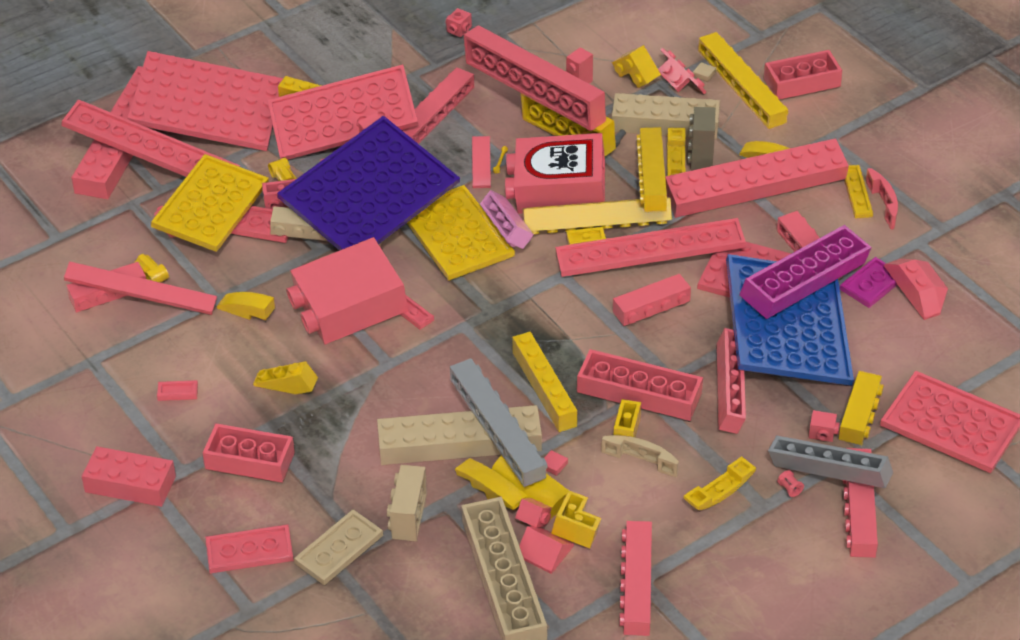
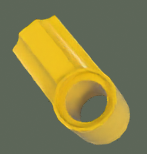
M285 157L268 163V169L272 178H277L278 181L297 179Z
M141 254L134 261V263L139 262L147 280L161 283L169 279L165 266L163 264L158 265L149 255Z

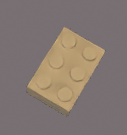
M401 465L399 473H395L394 484L396 488L391 490L392 504H388L387 517H390L388 530H391L392 539L417 541L427 496L425 467Z

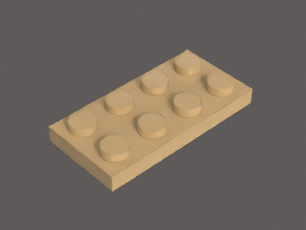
M352 510L294 558V563L325 586L383 536V530L355 510Z

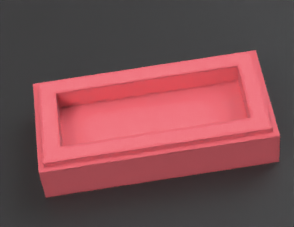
M197 380L158 382V401L197 399Z

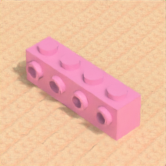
M490 190L480 205L498 228L500 234L506 239V242L512 247L518 246L523 249L530 242L534 234L507 198Z

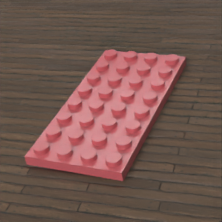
M403 64L267 100L280 159L285 157L289 160L342 146L360 133L358 123L374 112H377L380 117L384 115L401 130L419 125Z

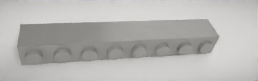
M471 358L450 366L451 382L521 484L525 487L545 479L546 469L548 468L546 460L540 457L535 444L530 443L525 430H521L517 419L511 416L508 406L502 403L498 392L492 389L489 379L483 376L480 366L476 365Z

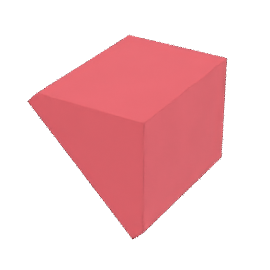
M527 526L519 547L525 561L552 574L574 547V543L553 535L542 527Z

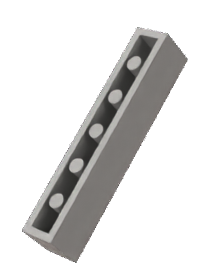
M777 435L768 450L775 467L886 488L893 474L888 456Z

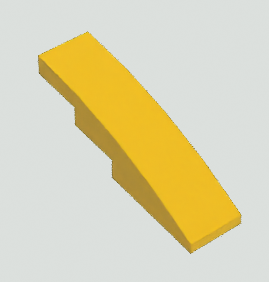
M471 458L455 468L458 476L470 480L471 486L485 492L487 499L502 497L507 508L514 510L520 505L522 499L528 498L524 492L499 473Z

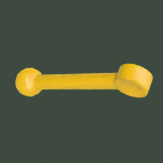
M506 146L501 148L500 158L497 165L493 168V173L495 174L500 173L501 162L504 154L508 151Z

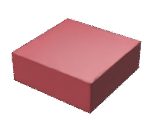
M552 450L544 457L548 466L546 471L556 476L568 464V458Z

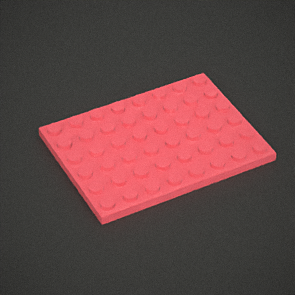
M147 51L127 119L148 128L267 151L273 127L267 100L279 97L278 85L283 78Z

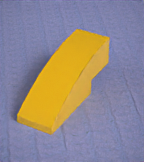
M233 292L223 297L217 305V309L248 320L253 316L266 320L275 309L274 297L264 294Z

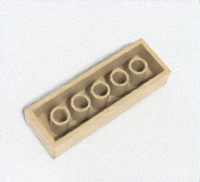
M615 93L612 120H614L615 132L623 129L626 133L640 134V128L661 127L662 135L668 136V128H686V137H689V127L693 126L690 125V114H694V107L716 108L715 139H717L720 100Z

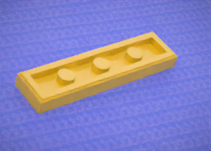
M849 165L844 182L854 218L873 217V210L860 165Z

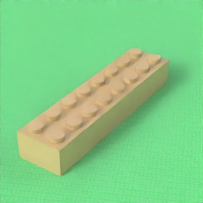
M537 405L509 408L511 416L517 419L521 430H525L530 443L535 444L537 451H542V433ZM472 411L377 419L381 465L502 455Z
M502 497L461 505L462 523L501 640H547V624Z

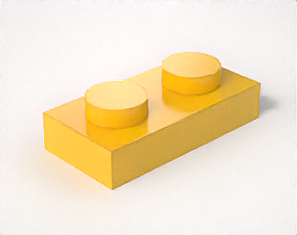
M603 227L566 231L568 245L606 239Z

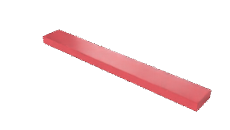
M70 261L64 275V281L212 315L217 301V296Z

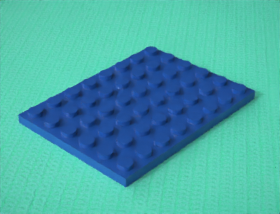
M728 254L726 265L738 369L852 386L854 377L838 279L766 319L739 294L746 278L777 261Z

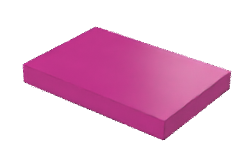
M874 257L840 284V290L870 308L895 288L897 283L884 267L886 263Z

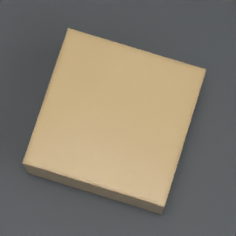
M701 62L693 73L696 78L708 82L716 73V68Z

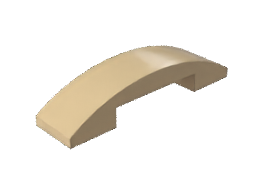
M603 436L602 453L621 458L622 454L625 453L657 464L658 472L677 477L679 461L662 447L630 436Z

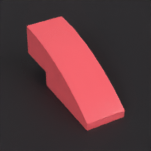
M490 136L472 137L473 188H491Z

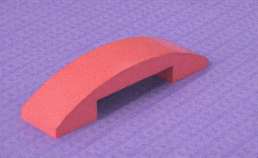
M868 168L866 184L872 194H880L886 206L884 218L892 230L896 225L898 211L896 194L890 183L881 174L872 168Z

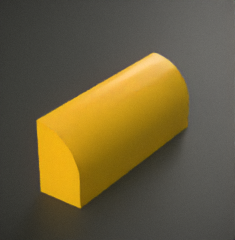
M502 455L492 467V470L513 483L528 498L552 507L550 519L557 515L569 490L547 473L545 479L524 487Z

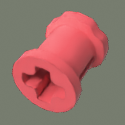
M791 470L784 471L778 477V484L785 487L790 497H795L803 491L804 484L794 477V473Z

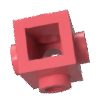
M459 8L446 18L447 32L455 36L462 37L472 27L471 13Z

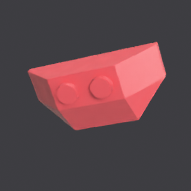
M898 259L884 264L886 270L923 320L940 315L948 288L929 262L915 259Z

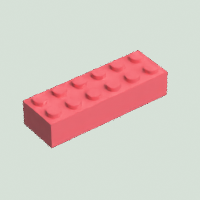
M592 349L589 350L577 375L578 393L621 403V399L641 402V409L691 421L702 394L703 377Z

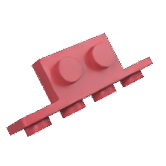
M660 49L668 60L658 70L661 76L677 92L691 81L703 94L706 93L703 88L705 84L699 78L694 79L695 75L689 68L685 70L686 66L679 59L676 61V56L670 50Z

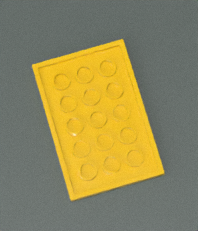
M204 154L151 221V227L217 252L263 191L262 183L269 182V178Z
M465 185L449 190L407 222V225L448 281L515 256V250L506 242V239L500 234L498 228L493 224L492 220Z

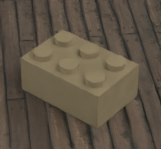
M694 107V114H690V125L693 126L689 127V138L692 139H689L688 152L692 153H688V164H691V171L713 166L716 112L714 107Z

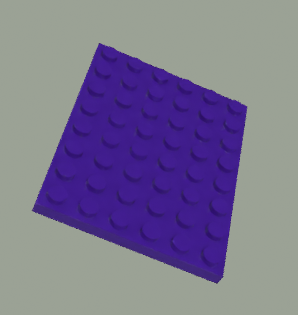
M383 115L279 191L277 198L340 251L373 237L380 244L460 182V177Z

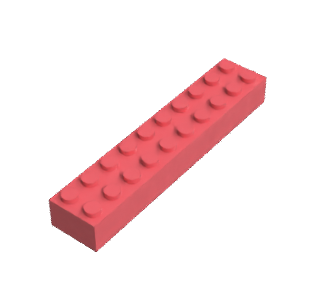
M479 25L463 34L467 64L590 131L606 121L604 91Z
M137 67L111 113L125 119L128 118L143 67ZM94 139L71 177L74 193L109 199L133 155Z
M835 138L666 176L667 197L671 199V209L674 217L677 218L844 180L847 176L849 165Z

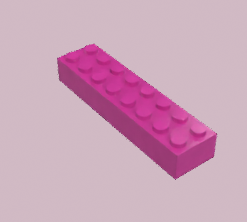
M843 225L746 278L739 295L768 319L865 264L872 247L846 225Z

